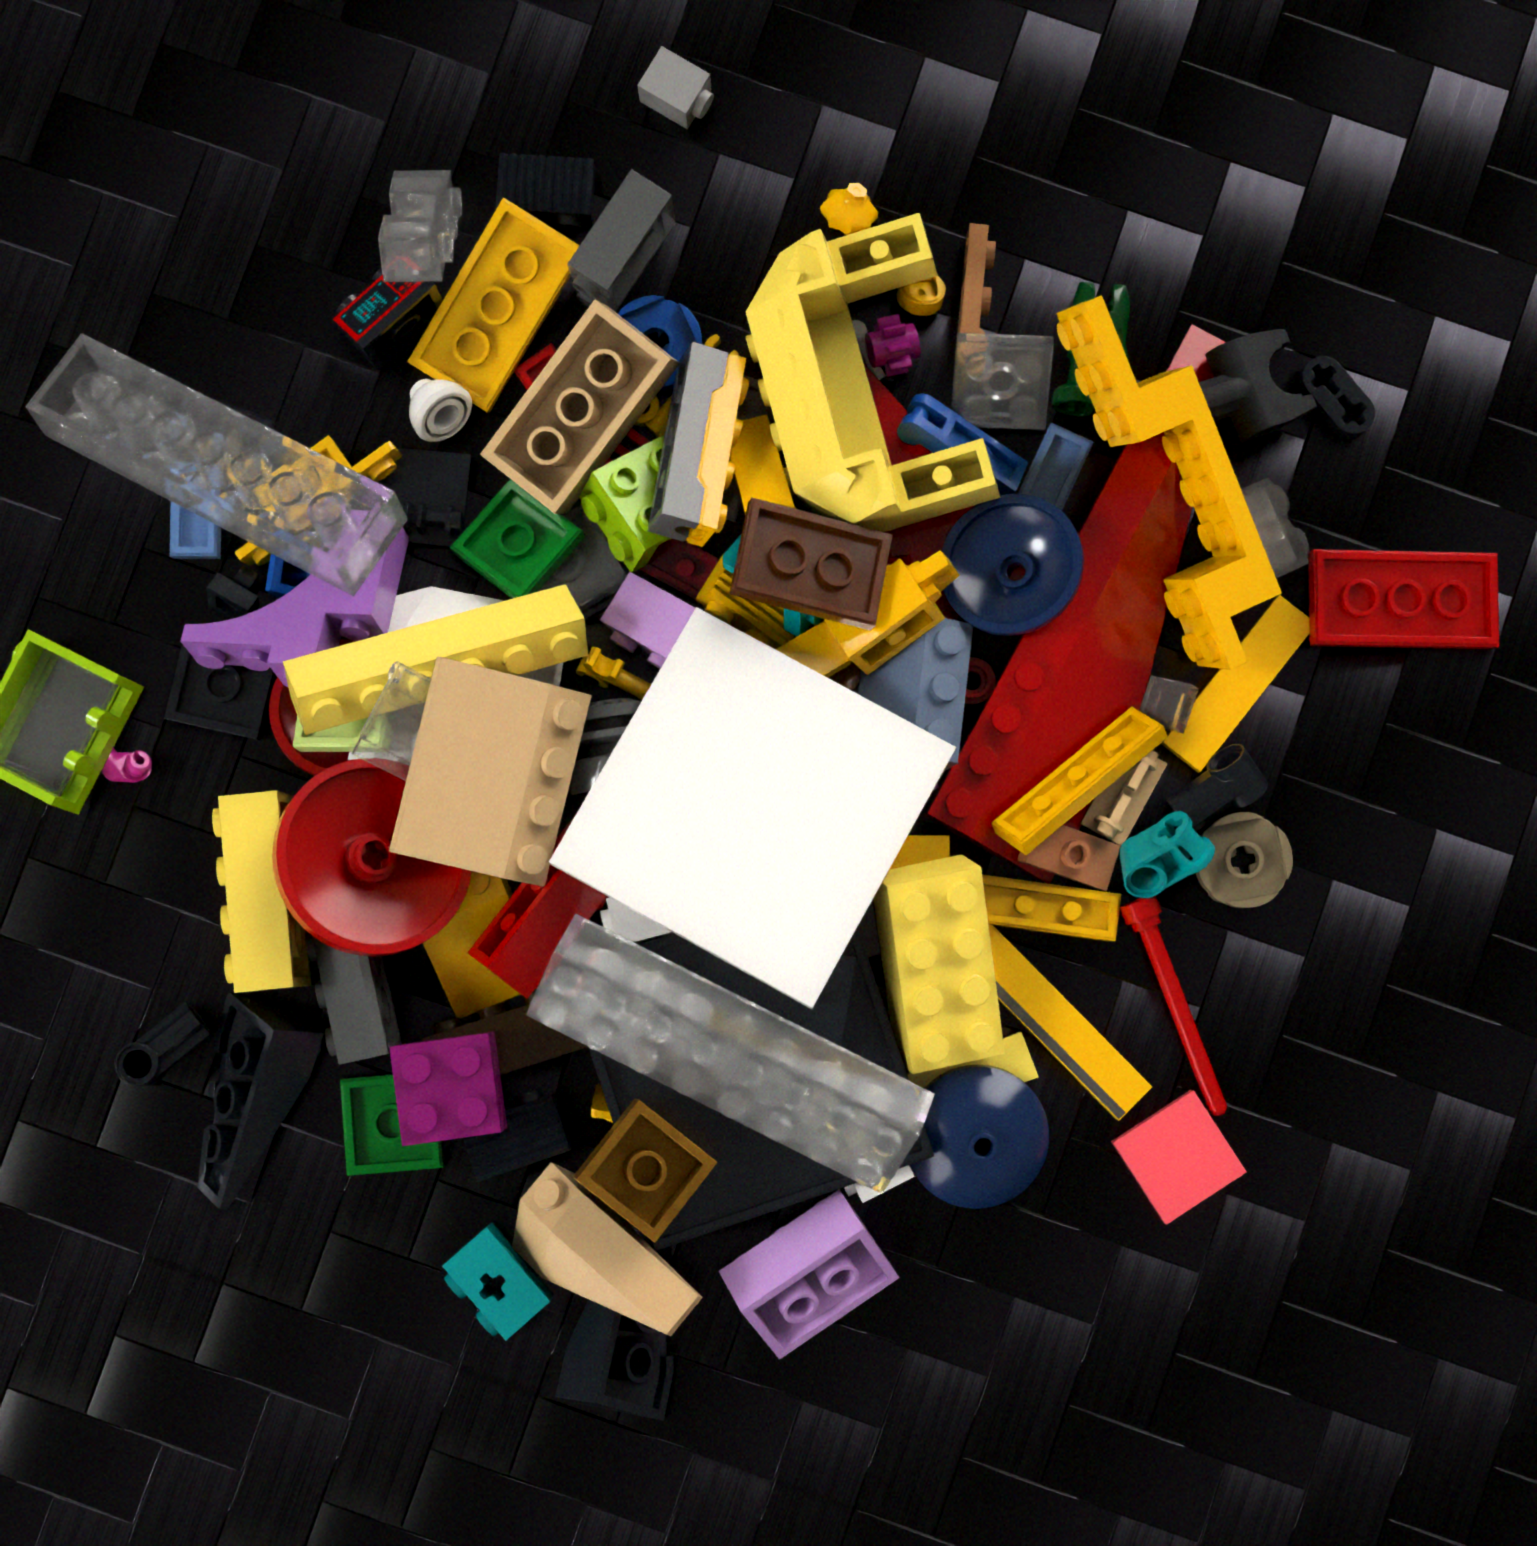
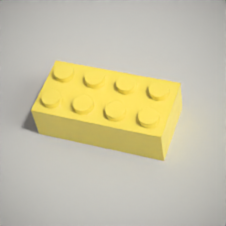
M277 790L218 796L219 808H214L212 812L214 834L216 837H221L223 856L217 857L216 861L217 879L219 885L226 888L227 905L221 906L220 921L223 934H229L231 948V954L225 955L224 970L227 983H233L234 993L312 986L310 961L305 944V934H307V931L295 920L286 907L278 890L273 871L272 854L275 831L284 809L293 797Z
M961 854L889 869L873 900L890 1024L904 1067L912 1074L1005 1054L981 866Z

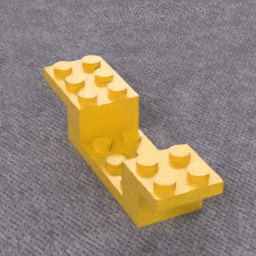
M1102 295L1057 312L1056 314L1060 321L1057 324V333L1064 348L1072 351L1078 366L1075 369V377L1080 390L1085 396L1089 395L1096 411L1093 414V422L1097 433L1102 440L1108 441L1110 447L1139 443L1164 432L1165 436L1162 437L1163 448L1170 461L1176 462L1183 480L1180 481V490L1186 503L1190 507H1194L1200 525L1197 526L1200 541L1205 549L1213 554V557L1163 579L1168 590L1164 593L1166 605L1173 617L1179 618L1185 635L1182 636V644L1186 654L1191 661L1197 662V665L1202 667L1231 670L1247 663L1248 660L1230 617L1280 595L1282 592L1193 366L1190 365L1162 372L1137 383Z

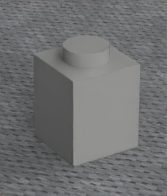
M661 46L637 85L641 103L686 129L689 128L695 117L699 119L704 117L714 98V94L711 93L710 74Z

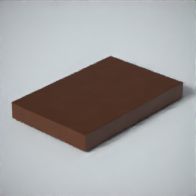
M751 497L747 505L729 594L871 631L876 625L892 534Z

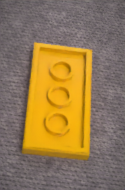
M503 198L407 362L435 380H449L459 384L468 391L473 404L486 412H490L514 373V369L520 363L571 277L567 264L580 245L506 198Z

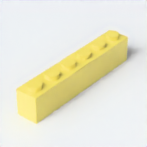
M564 584L283 661L292 703L304 733L307 735L425 702L437 656L517 676L588 656L584 616L567 585Z

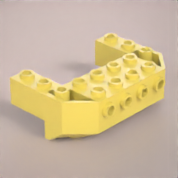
M920 213L831 241H826L821 229L810 232L779 253L746 310L751 334L746 336V341L753 362H759L763 378L758 380V386L765 407L771 406L775 423L770 424V431L778 452L783 450L787 465L783 470L791 496L796 495L806 509L818 515L881 532H887L1001 498L983 438L895 465L891 464L848 303L938 276Z

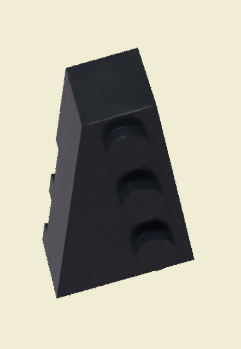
M705 951L701 982L840 1056L856 957L841 956L813 1009H810Z

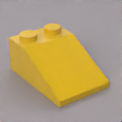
M474 871L471 872V879L464 900L454 917L436 935L423 942V946L451 1007L459 1019L474 1014L478 1010L521 995L467 953L512 896L507 879ZM545 980V982L541 986L546 985L547 981Z

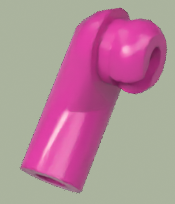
M113 747L101 772L112 782L137 783L150 775L152 760L142 750H135V753L117 752Z

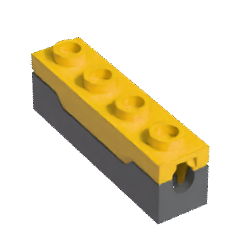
M692 341L678 361L680 364L675 375L647 531L703 547L714 532H721L726 520L727 505L722 504L723 492L729 488L734 474L735 463L729 461L731 447H735L741 433L742 420L737 419L736 416L738 405L741 406L745 400L749 387V378L743 377L746 358L735 354L729 355L728 352Z

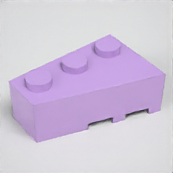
M629 572L600 621L613 631L609 638L611 641L631 653H634L638 647L650 655L647 659L648 662L661 669L694 612L695 607Z

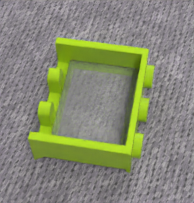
M28 629L23 640L15 647L12 661L0 682V779L51 806L79 815L144 686Z

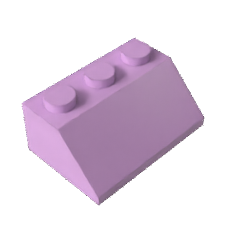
M840 1189L817 1202L814 1207L786 1226L779 1228L774 1234L746 1253L739 1255L733 1262L718 1271L741 1313L779 1359L899 1279L896 1271Z

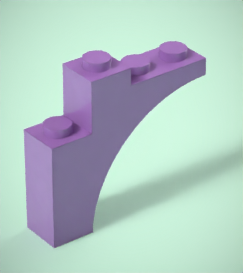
M349 512L344 529L330 553L293 590L278 600L240 617L213 623L185 624L180 642L193 656L195 661L204 667L221 669L224 665L244 666L255 671H266L270 667L282 684L288 687L283 661L339 646L341 636L359 641L388 633L409 536L395 513Z

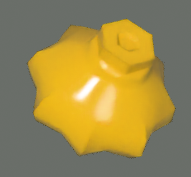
M849 183L846 189H833L828 193L827 199L820 206V211L827 219L829 228L837 229L845 235H850L871 228V224L878 219V211L872 205L870 197L866 194L867 189L860 183Z

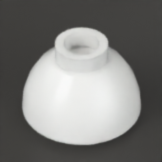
M422 379L416 382L410 390V421L417 435L425 441L438 442L450 438L461 430L470 416L472 398L468 391L457 383L449 380Z

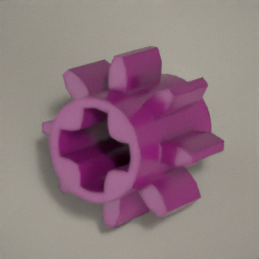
M899 314L877 318V323L873 324L874 331L865 334V348L872 368L884 366L886 377L909 372L908 368L912 367L911 360L919 358L921 354L916 327L913 323L901 324Z

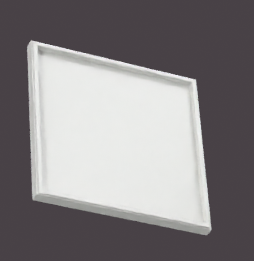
M696 607L549 863L788 997L813 1009L956 747Z

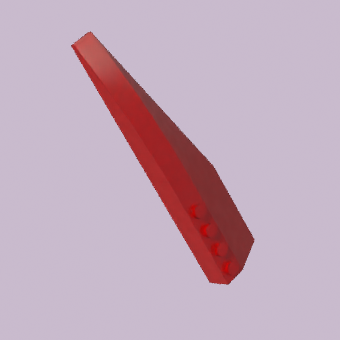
M1191 324L1166 371L1192 365L1198 382L1213 378L1214 376L1205 354L1226 342ZM1164 432L1142 442L1125 445L1078 532L1084 553V570L1081 584L1075 597L1055 620L1038 630L1022 634L993 691L959 750L958 764L948 770L923 816L1047 884L1051 883L1055 874L1017 861L1020 851L996 835L991 823L1131 706L1139 711L1142 710L1167 610L1164 593L1168 590L1163 579L1176 574L1192 507L1186 503L1180 490V481L1183 479L1176 462L1170 461L1163 448L1162 437L1165 436ZM1092 801L1063 825L1079 830L1082 826L1080 823Z

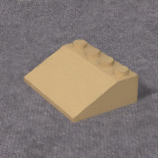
M437 656L389 851L503 879L545 887L550 867L549 861L553 855L592 695Z

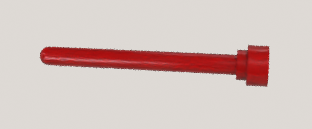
M1156 896L1138 898L1120 906L1124 921L1126 925L1131 924L1133 931L1139 932L1208 1111L1214 1116H1221L1226 1112L1227 1104L1157 924L1161 923L1158 914L1162 912Z

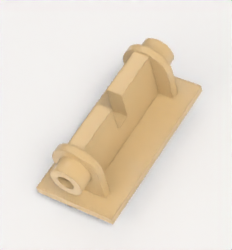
M1155 751L1149 752L1093 799L1080 824L1121 846L1127 840L1168 763L1157 758L1159 754Z

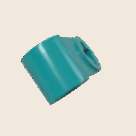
M1182 811L1170 813L1155 825L1138 835L1128 838L1122 843L1119 857L1125 889L1132 896L1138 898L1156 896L1183 878L1200 872L1211 862L1215 854V846L1209 838L1200 837L1192 828L1193 822L1187 813Z

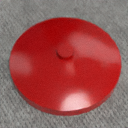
M359 758L335 764L318 773L304 784L292 797L279 819L274 836L272 860L274 876L280 895L292 916L308 933L336 950L359 956L376 957L388 956L412 949L436 935L449 923L458 911L467 893L472 871L389 851L410 767L407 764L382 758Z

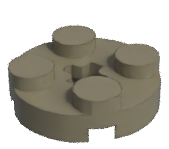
M1238 812L1223 816L1215 820L1200 834V837L1204 836L1211 840L1215 846V854L1211 862L1200 872H1197L1196 876L1201 886L1216 902L1234 908L1261 906L1271 901L1278 894L1291 874L1293 855L1288 838L1278 826H1274L1269 820L1264 819L1258 814ZM1237 847H1243L1246 854H1254L1255 863L1248 865L1249 873L1241 874L1239 867H1232L1231 858L1236 856Z

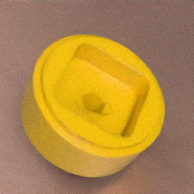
M935 276L898 288L897 301L904 310L918 316L932 315L941 308L946 287L943 280L939 276Z

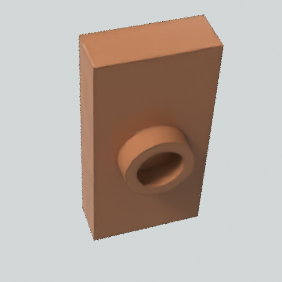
M1062 825L1028 855L1020 852L1017 861L1097 890L1107 891L1121 846Z

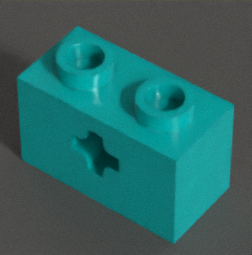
M493 1222L442 1266L448 1273L444 1280L450 1289L461 1299L468 1296L480 1310L476 1313L480 1324L492 1336L499 1333L505 1341L543 1309L554 1297L553 1292L512 1248L511 1243ZM486 1273L491 1278H495L499 1274L504 1277L505 1282L501 1287L504 1295L498 1289L492 1293L486 1290L485 1286L489 1282Z

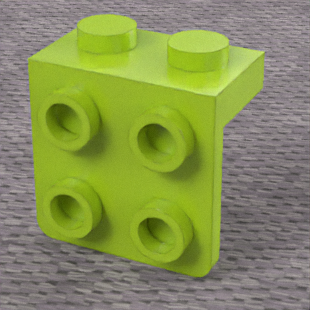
M665 435L592 471L579 496L584 513L590 521L597 523L603 531L614 557L619 561H623L632 573L648 564L660 544L672 539L647 531Z

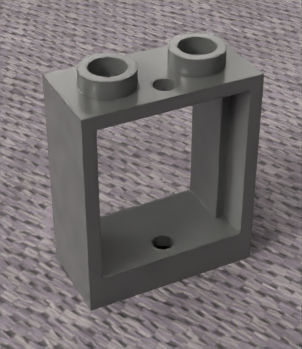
M633 169L630 170L567 264L572 285L578 292L576 298L588 308L594 300H598L616 312L675 225L672 195Z

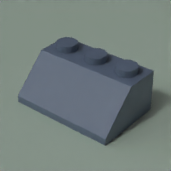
M947 618L868 676L861 670L859 684L855 692L955 746L956 749L944 771L958 764L973 626L969 623Z

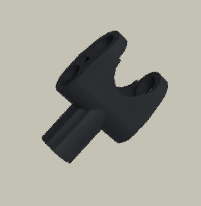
M1284 329L1252 333L1221 344L1205 354L1214 377L1201 381L1199 384L1214 422L1231 417L1240 442L1268 435L1317 407L1312 394L1302 396V393L1290 394L1284 392L1276 386L1271 378L1269 370L1270 358L1274 353L1291 344Z

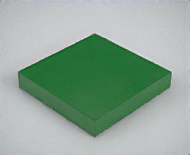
M510 479L450 546V549L459 559L513 599L537 592L585 538V535L580 528L564 516L554 514Z
M393 1074L340 1079L347 1176L445 1167L443 1141L402 1146Z

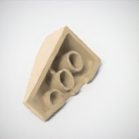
M551 1162L520 1199L512 1248L541 1278L666 1335L672 1336L703 1297L612 1208L573 1178L575 1173Z

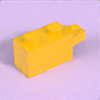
M942 551L936 552L922 562L916 561L908 566L899 558L886 567L876 625L871 631L827 619L824 620L848 659L868 676L945 619L935 602L942 596L940 592L960 575Z

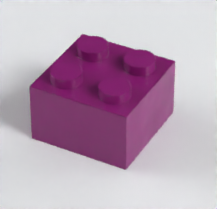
M495 1031L398 1044L389 1047L402 1146L501 1133L507 1129Z

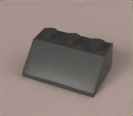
M310 933L305 934L308 957L311 962L317 961L321 980L315 981L317 1001L321 1009L327 1008L331 1027L325 1028V1040L330 1056L337 1055L338 1064L340 1065L390 1054L389 1047L402 1043L383 956L371 957L345 953L322 943Z

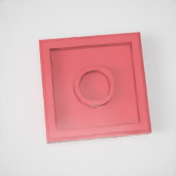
M1189 1090L1111 1141L1166 1225L1247 1172L1194 1090Z

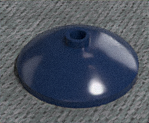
M1026 494L1000 495L1001 498L975 505L955 523L943 544L942 552L949 558L960 575L943 590L948 602L964 621L990 634L1003 636L1021 635L1046 626L1060 616L1069 606L1081 584L1084 570V553L1080 537L1072 522L1052 503ZM1024 568L1025 575L1022 579L1017 581L1010 579L1011 573L1015 569Z
M967 1065L941 1074L932 1080L917 1096L916 1102L935 1157L911 1164V1167L919 1181L934 1196L958 1207L972 1209L989 1208L1015 1198L1035 1180L1047 1156L1049 1125L1040 1100L1032 1089L1019 1077L994 1066ZM980 1138L990 1140V1146L984 1152L974 1150V1144Z

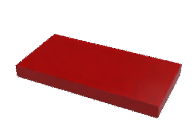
M1313 549L1308 552L1310 646L1495 649L1499 647L1498 553Z

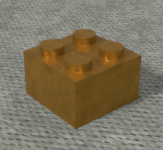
M634 1099L573 1178L656 1243L717 1164V1161L642 1101Z

